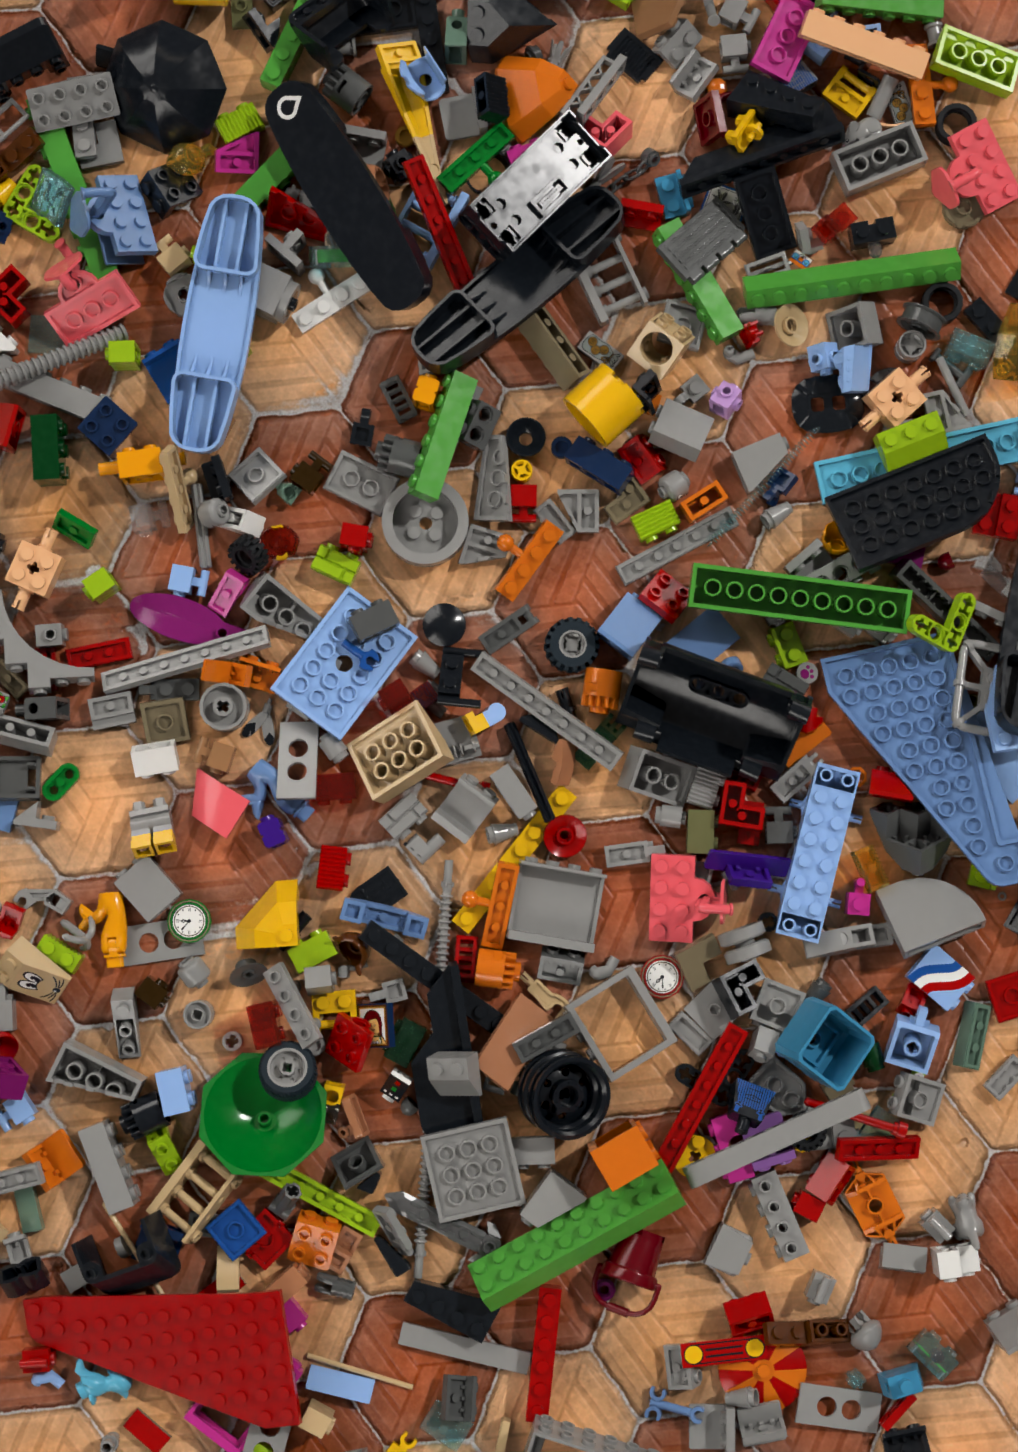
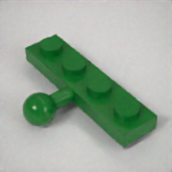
M502 122L496 124L437 177V181L452 195L481 169L488 177V184L490 185L502 173L494 171L487 163L511 143L515 136Z

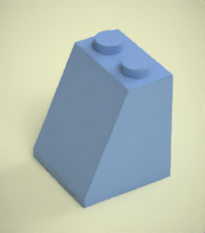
M635 592L632 594L626 593L596 633L601 640L629 661L632 660L645 643L647 636L651 635L662 620L658 613L638 599L639 595Z

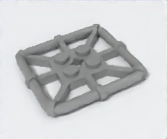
M969 639L962 642L959 651L956 679L953 680L955 689L951 712L953 723L951 725L954 729L957 728L963 732L989 737L987 727L964 722L977 712H984L990 692V684L993 680L994 668L987 667L975 648L999 653L1000 644ZM968 655L981 672L979 684L965 680ZM963 689L977 691V706L960 717Z

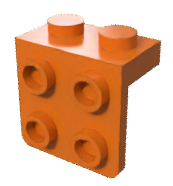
M59 1129L42 1143L22 1155L26 1164L40 1161L46 1182L40 1185L45 1192L62 1183L86 1164L64 1129Z
M301 1209L296 1221L287 1258L297 1263L303 1262L307 1266L327 1271L331 1265L343 1221L333 1216L317 1214L313 1210Z

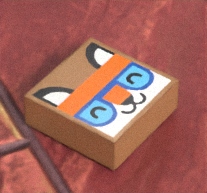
M797 248L788 258L791 270L809 268L814 261Z

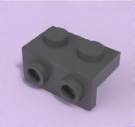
M443 1374L441 1420L475 1421L477 1414L476 1394L478 1392L477 1376Z

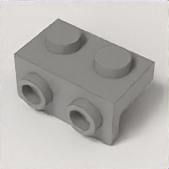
M678 18L675 27L667 30L664 35L657 38L654 43L655 46L651 50L655 54H659L672 69H677L703 36L688 19Z
M692 49L678 70L673 73L669 83L676 94L695 103L719 71V67L716 63L701 57L698 50Z

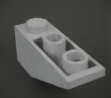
M135 987L113 988L110 1003L119 1059L141 1057L138 1004L134 994Z

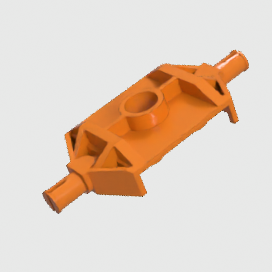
M858 1161L848 1162L856 1170L854 1177L843 1193L864 1232V1236L885 1238L888 1243L893 1241L894 1244H898L894 1235L905 1219V1216L884 1173L864 1172ZM874 1199L881 1202V1208L876 1212L871 1211L869 1208L870 1202Z

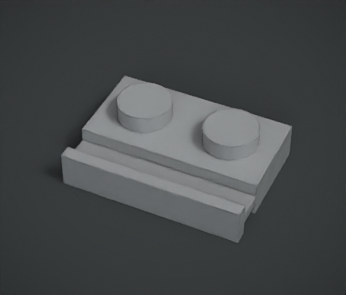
M131 691L87 699L94 731L137 722Z

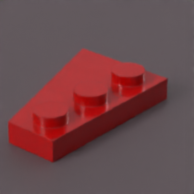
M271 186L265 226L286 232L291 230L294 232L298 228L304 233L305 237L327 243L329 232L316 211L276 187Z

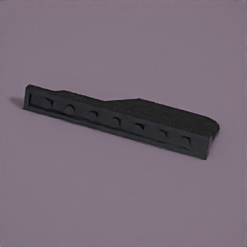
M812 96L824 101V119L815 131L806 133L786 129L785 125L776 124L771 126L766 125L765 121H760L764 135L760 140L753 139L744 153H739L735 145H728L694 157L684 177L678 180L680 195L684 200L733 182L732 178L767 165L774 164L776 167L845 142V127L841 121H838L830 104L825 99Z
M457 961L448 962V966L427 993L433 1033L411 1062L420 1123L425 1134L483 1121L479 1096H440L428 1079L427 1057L438 1051H472Z

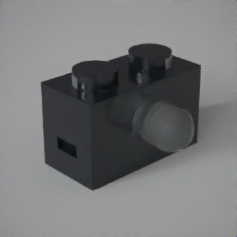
M893 216L875 219L873 224L870 225L868 221L851 223L847 229L851 251L868 248L872 258H879L882 255L881 246L893 244L897 237Z

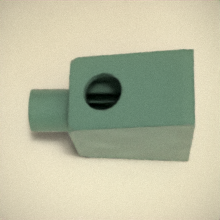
M453 9L452 16H447L445 64L467 65V17H464L465 11L462 9Z

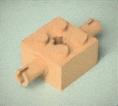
M923 365L910 377L900 367L891 371L861 398L871 409V412L858 422L860 427L869 422L862 428L865 432H869L879 421L887 429L900 425L927 400L918 389V386L931 376L930 371L925 372L921 376L927 370ZM894 396H896V398H897V399H896V402H893V401H892V399L894 398Z
M46 527L39 545H33L24 540L21 541L4 579L18 586L19 589L11 607L24 612L31 594L34 595V593L49 600L66 562L63 557L52 553L53 551L51 550L59 532ZM37 566L39 568V572L33 573V571H31L32 568Z

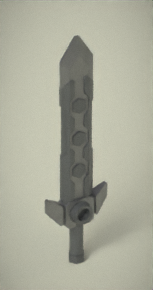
M404 1191L385 1194V1199L389 1206L397 1214L422 1224L448 1237V1239L478 1252L468 1258V1261L472 1263L501 1246V1236L496 1224L487 1221L488 1233L461 1219L440 1223L437 1209Z

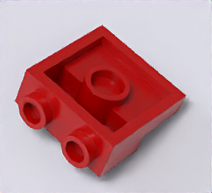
M1006 493L998 494L990 511L972 527L971 533L1014 542L1018 537V496Z

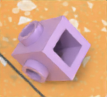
M723 380L719 387L716 386L711 392L709 411L728 420L733 412L738 411L742 406V390L737 385Z

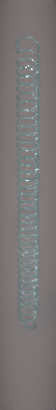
M809 430V434H808V435H810L813 439H815V438L811 435V433H810L811 430ZM778 463V466H779L778 468L781 469V470L784 472V470L780 467V465H782V466H784V467H785V465H784L783 463H782V464H781V463ZM767 475V478H768L767 480L770 481L771 483H773V482L769 479V477H771V478H773V479H774V477H773L772 475H771V476H770V475ZM756 487V490H757L756 492L759 493L760 495H762V494L758 491V489H760V490H762V491H763V489H762L761 487H760V488H759V487ZM731 514V517H732L731 519L734 520L735 522H737V521L733 518V516H732V515H734V514ZM720 526V529H721L720 531L723 532L724 534H726V533L722 530V528L726 529L727 531H728V529H727L725 526H724V527H723V526ZM714 532L715 535H712V538H713V536H714V537H716L717 539H719L718 536L716 535L717 532ZM713 538V540L709 543V545H710L713 541L716 542V543H717V541Z

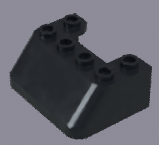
M307 0L291 12L288 17L291 28L309 55L331 73L344 62L342 53L337 49L367 26L375 32L384 33L397 24L391 0Z
M45 17L35 18L0 37V104L10 99L9 96L12 94L11 87L21 86L25 80L42 75L46 69L50 73L60 74L70 66Z

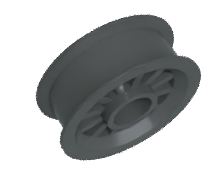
M905 302L903 304L904 312L902 316L896 319L898 325L906 331H919L926 340H939V332L942 326L947 325V320L940 313L927 306L914 302Z

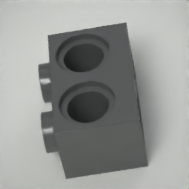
M472 399L458 441L474 450L484 451L502 412L482 400ZM480 410L482 411V416H481V418H479V412H480ZM471 430H473L472 438H470Z

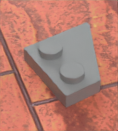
M944 390L923 394L927 398L923 403L925 415L937 410L946 433L972 427L970 421L965 419L960 413L961 410L956 404L951 402L950 397Z
M557 489V493L577 533H599V489Z
M471 524L458 564L465 565L506 558L508 551H501L497 546V539L503 533Z

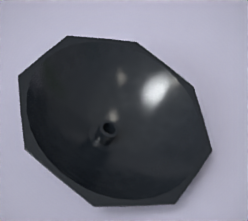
M160 20L118 38L106 72L109 71L111 73L120 109V115L113 117L121 134L164 154L210 135L227 87L208 40L169 22Z

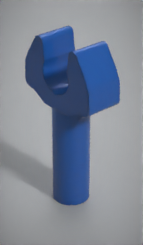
M347 639L341 644L342 647L359 658V668L363 671H373V668L366 663L367 658H372L377 663L380 661L377 652L373 649L364 652Z

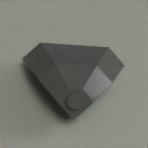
M883 802L870 808V815L885 851L903 870L911 872L912 875L922 876L933 870L948 850L951 838L920 802H905V806H897L892 802Z

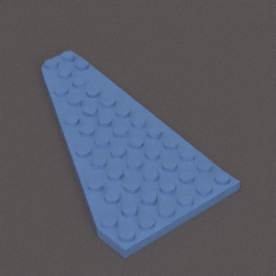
M936 633L930 634L932 639L935 638ZM917 637L820 659L828 695L980 874L994 886L1006 887L1018 884V829L985 738L982 735L963 732L957 728L954 729L951 725L953 723L951 712L955 689L953 680L956 679L958 666L954 652L941 651ZM963 689L960 717L973 709L967 689ZM976 714L964 722L980 726Z

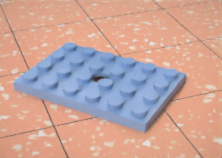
M347 586L270 688L272 692L339 741L343 739L418 639V636L399 623L398 627L359 644L348 619L353 611L359 608H363V610L370 608L372 602L350 586ZM345 639L364 652H368L371 649L377 652L380 659L379 663L372 658L366 659V663L373 668L372 672L363 671L359 668V658L341 646ZM338 657H350L353 662L352 668L347 672L338 670L336 667Z

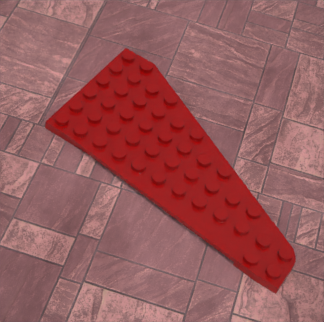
M282 1289L251 1293L46 1295L23 1299L28 1333L32 1339L42 1345L265 1429L300 1425L302 1423Z

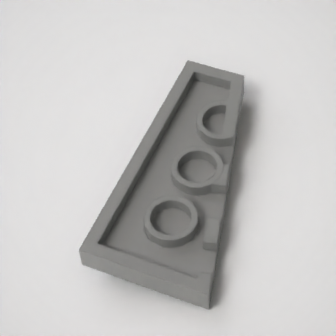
M491 435L485 450L482 452L473 520L480 522H513L508 445L504 435Z

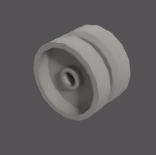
M217 683L207 688L201 696L199 703L200 715L204 722L221 732H231L239 729L247 721L250 713L249 700L245 693L229 683ZM224 704H228L229 710L227 712L222 710Z
M762 920L717 936L721 947L725 948L735 945V948L726 951L724 954L727 965L743 963L773 950L769 939H754L766 931Z

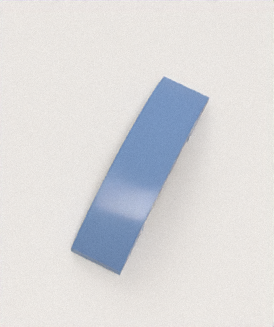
M347 897L344 898L339 916L341 920L357 924H368L370 920H373L382 928L402 932L403 935L424 940L429 923V918L404 909Z

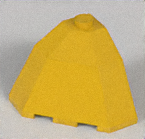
M298 879L275 881L235 927L237 949L300 945L297 901H299Z

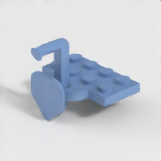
M97 175L95 178L96 187H80V191L74 193L71 198L69 223L70 230L79 237H85L91 228L102 236L110 237L115 256L156 255L158 248L137 175ZM86 198H92V199L88 202V204H86V200H85V199H86Z

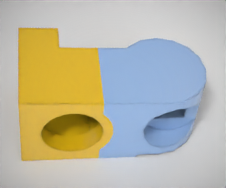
M493 703L477 716L472 711L461 718L468 732L473 736L504 719L506 710L502 704Z

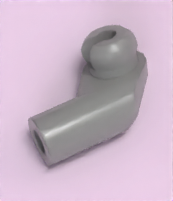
M610 955L605 966H591L589 975L594 980L609 978L620 960Z

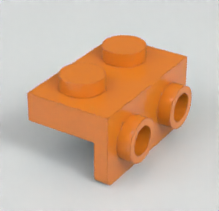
M246 654L245 657L240 656L239 663L253 666L250 688L276 695L270 688L283 672L281 668H278L279 664L267 660L266 664L259 662L258 657Z

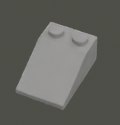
M631 745L617 786L674 806L684 807L697 767Z
M1017 1298L1007 1302L1004 1309L990 1312L986 1316L987 1319L983 1320L995 1343L1008 1355L1018 1351Z

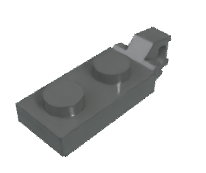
M160 679L150 682V685H140L139 694L150 695V700L183 696L184 701H200V679Z

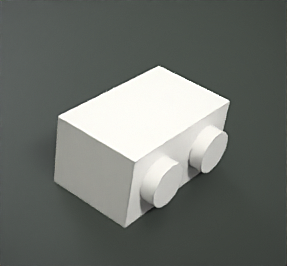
M175 739L131 747L130 754L135 778L141 777L146 779L160 773L170 775L179 770L180 761Z

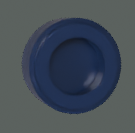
M557 437L551 444V452L556 458L565 459L564 456L572 446V443L566 437Z

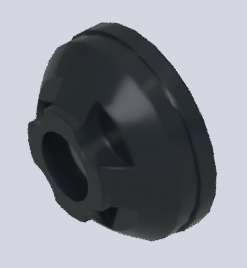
M528 417L515 420L509 426L506 434L508 447L513 453L521 457H531L539 453L546 439L542 425L537 420ZM525 433L530 434L532 437V443L527 446L522 445L519 441L520 436Z

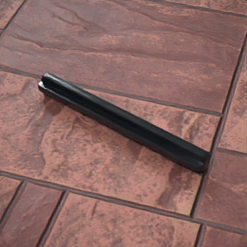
M514 722L504 725L505 731L545 823L553 821L555 815Z

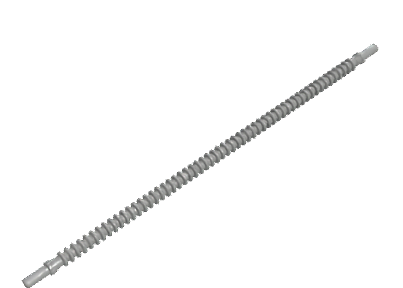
M445 860L444 880L441 881L443 893L440 895L442 901L439 902L442 904V907H439V910H441L439 914L441 920H438L440 926L437 927L440 929V932L437 933L439 935V939H437L439 945L436 946L438 948L436 952L438 958H435L437 961L435 966L442 971L448 966L446 965L448 961L446 955H449L447 943L450 942L448 940V936H450L448 930L451 927L448 925L451 923L449 917H452L449 912L452 911L450 905L453 904L450 899L453 898L451 891L454 887V882H452L454 860ZM423 1153L420 1156L423 1160L420 1162L422 1168L419 1169L422 1172L419 1175L421 1181L418 1182L421 1185L418 1188L420 1194L417 1196L420 1197V1200L430 1204L428 1198L431 1195L428 1192L431 1191V1188H429L431 1183L429 1182ZM418 1224L415 1226L417 1232L414 1233L417 1238L414 1239L416 1246L413 1253L415 1256L413 1278L422 1279L423 1260L426 1256L424 1246L427 1243L425 1237L428 1236L425 1231L428 1230V1227Z

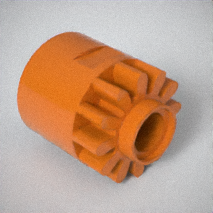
M587 667L585 670L581 706L589 707V713L608 715L609 711L618 710L623 673L615 670Z
M479 948L474 985L512 990L513 981L519 982L521 962H516L517 953Z

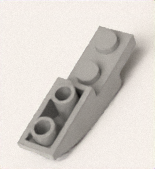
M887 922L860 924L821 932L818 944L802 940L806 959L846 954L850 951L894 944Z

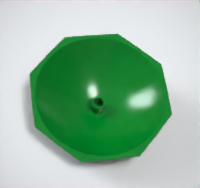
M241 1053L203 1086L199 1138L232 1175L285 1177L324 1141L327 1091L316 1080L315 1086L305 1097L292 1102L279 1101L271 1097L264 1090L259 1078L258 1068L264 1053Z

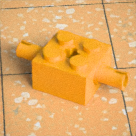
M155 444L143 446L144 449L135 450L134 447L123 448L122 452H116L117 461L98 463L99 475L101 477L119 474V478L125 485L164 480L163 466L159 461V453L162 449ZM185 451L178 453L181 465H187Z

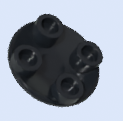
M447 603L437 604L431 607L424 616V634L435 645L451 646L460 641L465 633V617L454 605Z

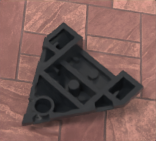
M468 0L467 47L472 63L494 64L556 26L557 23L544 16L539 9L527 0Z

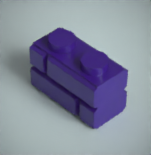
M270 814L260 819L261 823L257 825L260 835L263 836L262 840L266 848L274 849L288 843L290 839L287 832L283 830L285 827L280 818Z

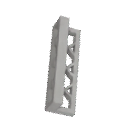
M620 53L615 60H612L603 55L560 111L559 116L561 117L569 108H578L576 116L579 123L583 126L624 72L627 57ZM603 64L609 66L605 73H602L601 70ZM600 79L595 87L591 86V80ZM589 93L584 101L580 100L579 96L581 94Z

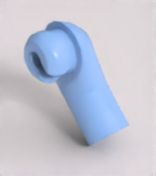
M53 1370L50 1372L34 1373L31 1378L34 1386L38 1387L41 1384L50 1382L57 1389H60L66 1381Z

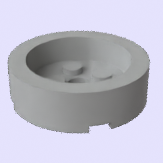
M407 481L392 492L384 505L382 529L386 542L397 557L408 564L418 567H434L444 564L454 557L465 544L469 531V517L465 502L452 486L444 482L439 499L429 503L408 494L409 486ZM424 518L432 521V526L426 530L422 529L419 524Z

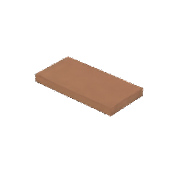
M518 993L478 1054L480 1072L504 1091H508L526 1062L522 1064L512 1043L553 1021L554 1018L522 993Z

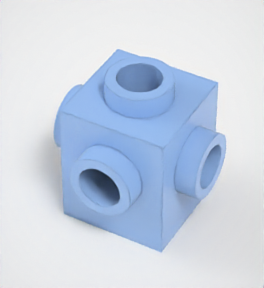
M821 342L807 347L808 364L811 373H820V376L833 374V370L837 369L833 362V356L838 351L836 342Z

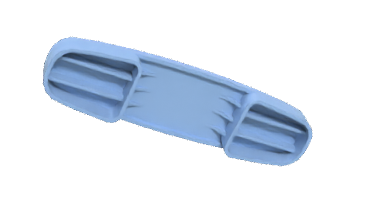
M222 194L211 201L204 217L193 255L195 264L182 321L176 371L171 380L169 434L172 441L178 447L193 453L210 454L217 451L224 444L238 400L253 332L262 264L264 216L255 202L242 195Z

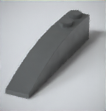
M901 559L888 575L903 589L913 590L912 598L938 622L944 625L953 599L911 559ZM958 616L954 619V626L956 628L960 625ZM971 617L962 642L969 639L999 644ZM975 648L979 656L986 662H989L996 654L995 652Z

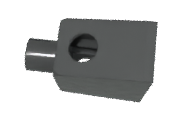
M58 696L25 698L24 704L15 705V714L17 717H24L25 720L34 722L70 721V699Z

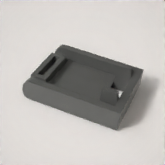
M0 756V801H41V756ZM29 770H36L35 787L28 786Z

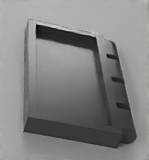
M717 196L660 244L656 251L684 282L688 280L692 285H695L705 276V273L710 272L717 266L720 260L725 259L732 253L735 247H739L747 240L748 235L744 232L746 227Z

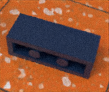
M578 436L564 456L566 463L620 496L634 476L632 465L624 459L620 461L615 458L610 450L606 448L602 450L595 446L596 442L589 437L584 439Z

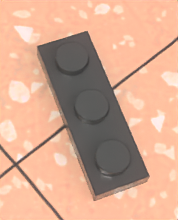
M569 1011L513 1042L512 1046L523 1064L576 1035L581 1030Z

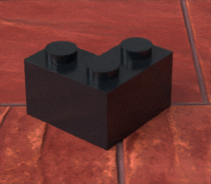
M756 958L711 981L731 1021L758 1007L748 987L766 978Z

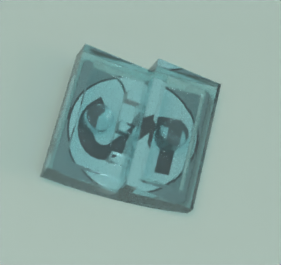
M42 167L30 207L38 216L47 217L55 227L63 228L75 188L58 174Z

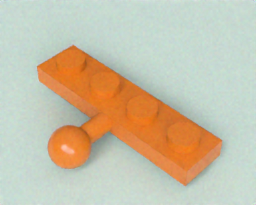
M925 43V44H906V45L911 46V47H913L914 45H918V46L924 47V48L926 49L925 52L928 53L927 43ZM929 60L921 80L915 81L908 78L912 119L915 128L935 127L936 125L932 89H943L947 93H952L958 88V80L951 76H946L943 80L931 81L930 69H928Z
M545 519L523 550L514 544V540L510 535L503 534L497 539L498 548L504 552L510 551L517 558L494 589L513 602L564 532Z
M498 860L490 899L479 897L474 891H466L462 895V904L467 908H473L476 905L488 907L481 946L503 949L520 869L519 864Z

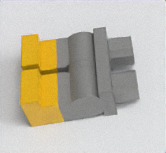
M164 797L155 798L153 800L154 807L146 808L145 802H134L132 811H129L132 837L131 849L136 859L155 856V849L158 855L177 851L172 814ZM169 843L171 844V845H169L168 847H162V846H160V845L169 844ZM148 847H149V849H148L147 851H140V850H139V849H143V848H148Z

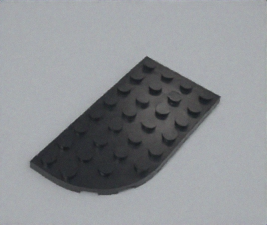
M984 433L824 499L859 573H862L959 534L976 525L990 511L997 498L1000 487V465L997 455Z

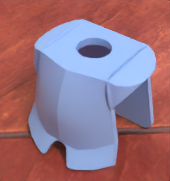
M423 46L425 56L414 60L409 65L401 59L399 69L407 88L422 100L429 102L442 96L446 88L445 83L447 79L426 46ZM424 74L432 78L431 84L427 86L422 85L419 81L420 77Z

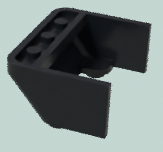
M161 1210L140 1219L148 1241L141 1243L137 1247L136 1255L139 1263L107 1274L92 1235L71 1244L84 1280L106 1295H124L177 1275L180 1272L181 1263Z

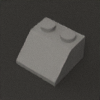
M858 301L825 314L831 342L837 343L838 350L854 344L873 345L872 347L884 343L875 302Z
M438 1051L426 1058L428 1079L440 1096L482 1095L478 1051Z

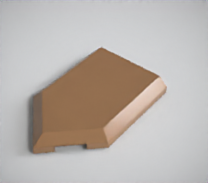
M633 0L631 4L638 39L643 41L675 27L678 21L677 16L687 0Z

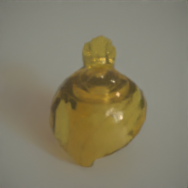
M179 143L169 152L166 161L167 167H171L173 171L181 175H196L203 171L206 158L214 156L215 150L218 148H215L210 143L204 144L202 147L193 143Z

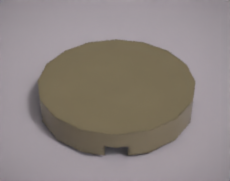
M975 196L971 198L959 197L960 204L953 209H948L942 203L944 219L957 229L974 227L981 221L984 215Z

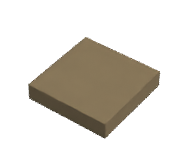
M183 696L139 704L147 743L175 739V742L191 740Z

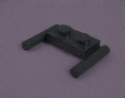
M443 646L437 705L481 709V700L460 698L464 657L478 658L481 652H486V650Z

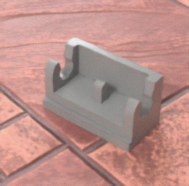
M883 1242V1246L880 1248L878 1268L920 1274L925 1273L928 1248Z

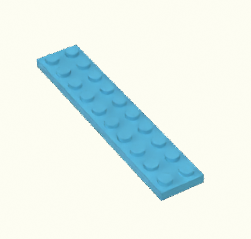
M1018 417L946 433L949 448L985 433L997 455L1000 466L1018 462ZM877 448L813 462L822 505L826 504L825 497L886 473Z

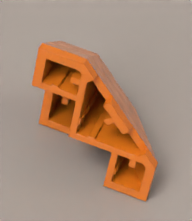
M505 56L494 70L495 75L506 78L510 115L504 122L519 144H523L549 122L570 100L578 87V84L564 69L541 58Z

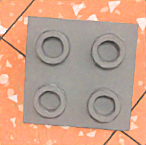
M463 716L434 723L454 757V760L446 765L482 756L477 734L470 735L461 718Z

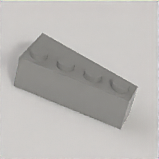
M69 1038L63 1043L45 1081L134 1101L139 1096L148 1077Z

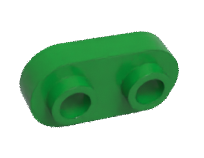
M71 763L61 765L44 783L42 787L43 796L50 801L62 799L80 779L79 768ZM69 770L73 772V777L70 779L66 777V773ZM56 786L58 788L57 794L53 795L51 793V788Z

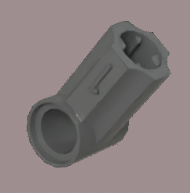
M295 1182L286 1183L267 1209L286 1221L302 1195L300 1186Z

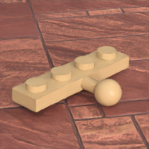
M176 444L167 445L159 453V461L163 466L164 482L169 491V503L174 512V523L179 534L187 533L195 525L186 486L195 484L198 480V474L192 468L182 471Z

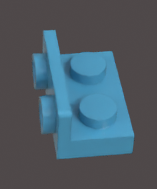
M677 169L673 174L654 178L660 204L665 205L663 211L665 221L688 216L691 213V208L694 207L692 197L683 200L680 195L678 180L685 175L681 174L680 169Z

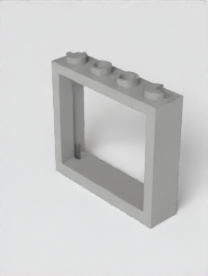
M632 965L624 968L563 1006L565 1010L563 1014L570 1011L581 1030L575 1036L580 1043H585L588 1048L585 1051L591 1061H596L597 1065L606 1074L609 1082L615 1081L678 1041ZM626 977L664 1041L613 1072L575 1011V1008Z

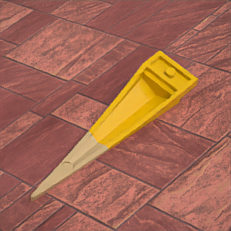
M413 40L377 45L375 52L382 68L380 71L419 154L424 155L443 204L446 206L448 199L445 188L437 181L441 170L428 101L422 100L418 95L409 90L404 78L400 75L399 65L401 59L409 65L421 57L417 43ZM422 75L419 81L422 85L426 86L425 77Z

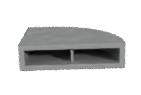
M911 878L891 885L890 883L883 884L878 887L875 893V899L904 959L984 928L986 924L983 912L968 894L958 887L941 880Z

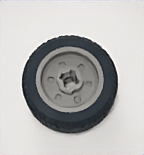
M281 1041L269 1047L261 1057L258 1068L259 1078L264 1090L271 1097L284 1102H292L305 1097L315 1086L318 1076L317 1064L312 1052L309 1049H302L299 1042Z

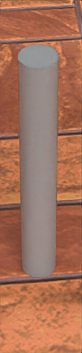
M942 355L936 358L935 361L958 408L961 410V414L966 417L971 412Z

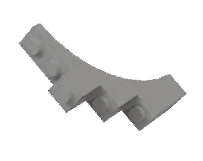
M0 589V646H4L6 670H10L13 673L23 672V669H27L29 694H34V696L38 697L46 696L47 693H52L51 685L53 684L57 687H65L70 683L86 686L90 685L91 682H95L94 667H75L62 664L43 656L30 647L11 624L4 607L2 590Z

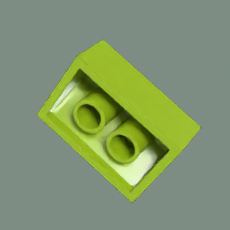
M937 410L878 433L873 438L886 473L949 448L946 432Z

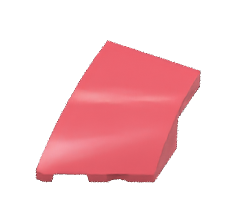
M198 768L192 816L223 837L228 838L251 801Z

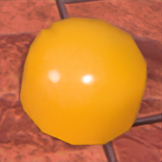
M831 521L826 524L821 537L825 550L832 555H844L849 552L835 522Z

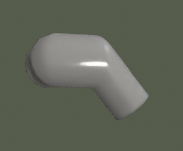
M727 345L723 352L725 359L736 365L756 358L752 348L739 352L734 346Z

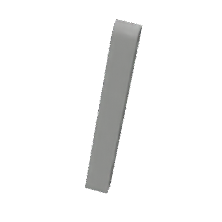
M857 1088L683 1167V1172L691 1189H694L861 1114L872 1107L863 1088Z

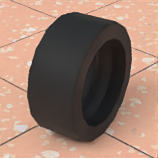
M952 103L945 106L936 118L935 134L938 140L950 147L951 145L947 139L950 135L943 128L944 119L952 113L962 115L966 118L968 126L977 122L974 111L961 103Z
M948 282L932 284L924 292L920 304L929 307L930 297L938 291L949 293L954 300V308L948 315L943 317L947 320V324L951 323L960 314L963 307L961 292L955 285Z

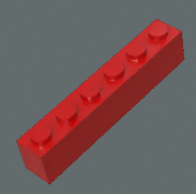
M542 1284L539 1286L525 1422H533L536 1414L549 1415L562 1293L561 1285Z

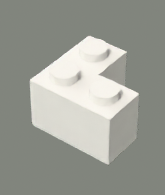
M971 1242L930 1247L933 1274L944 1282H955L958 1277L973 1276L975 1271H981L978 1251L973 1248Z

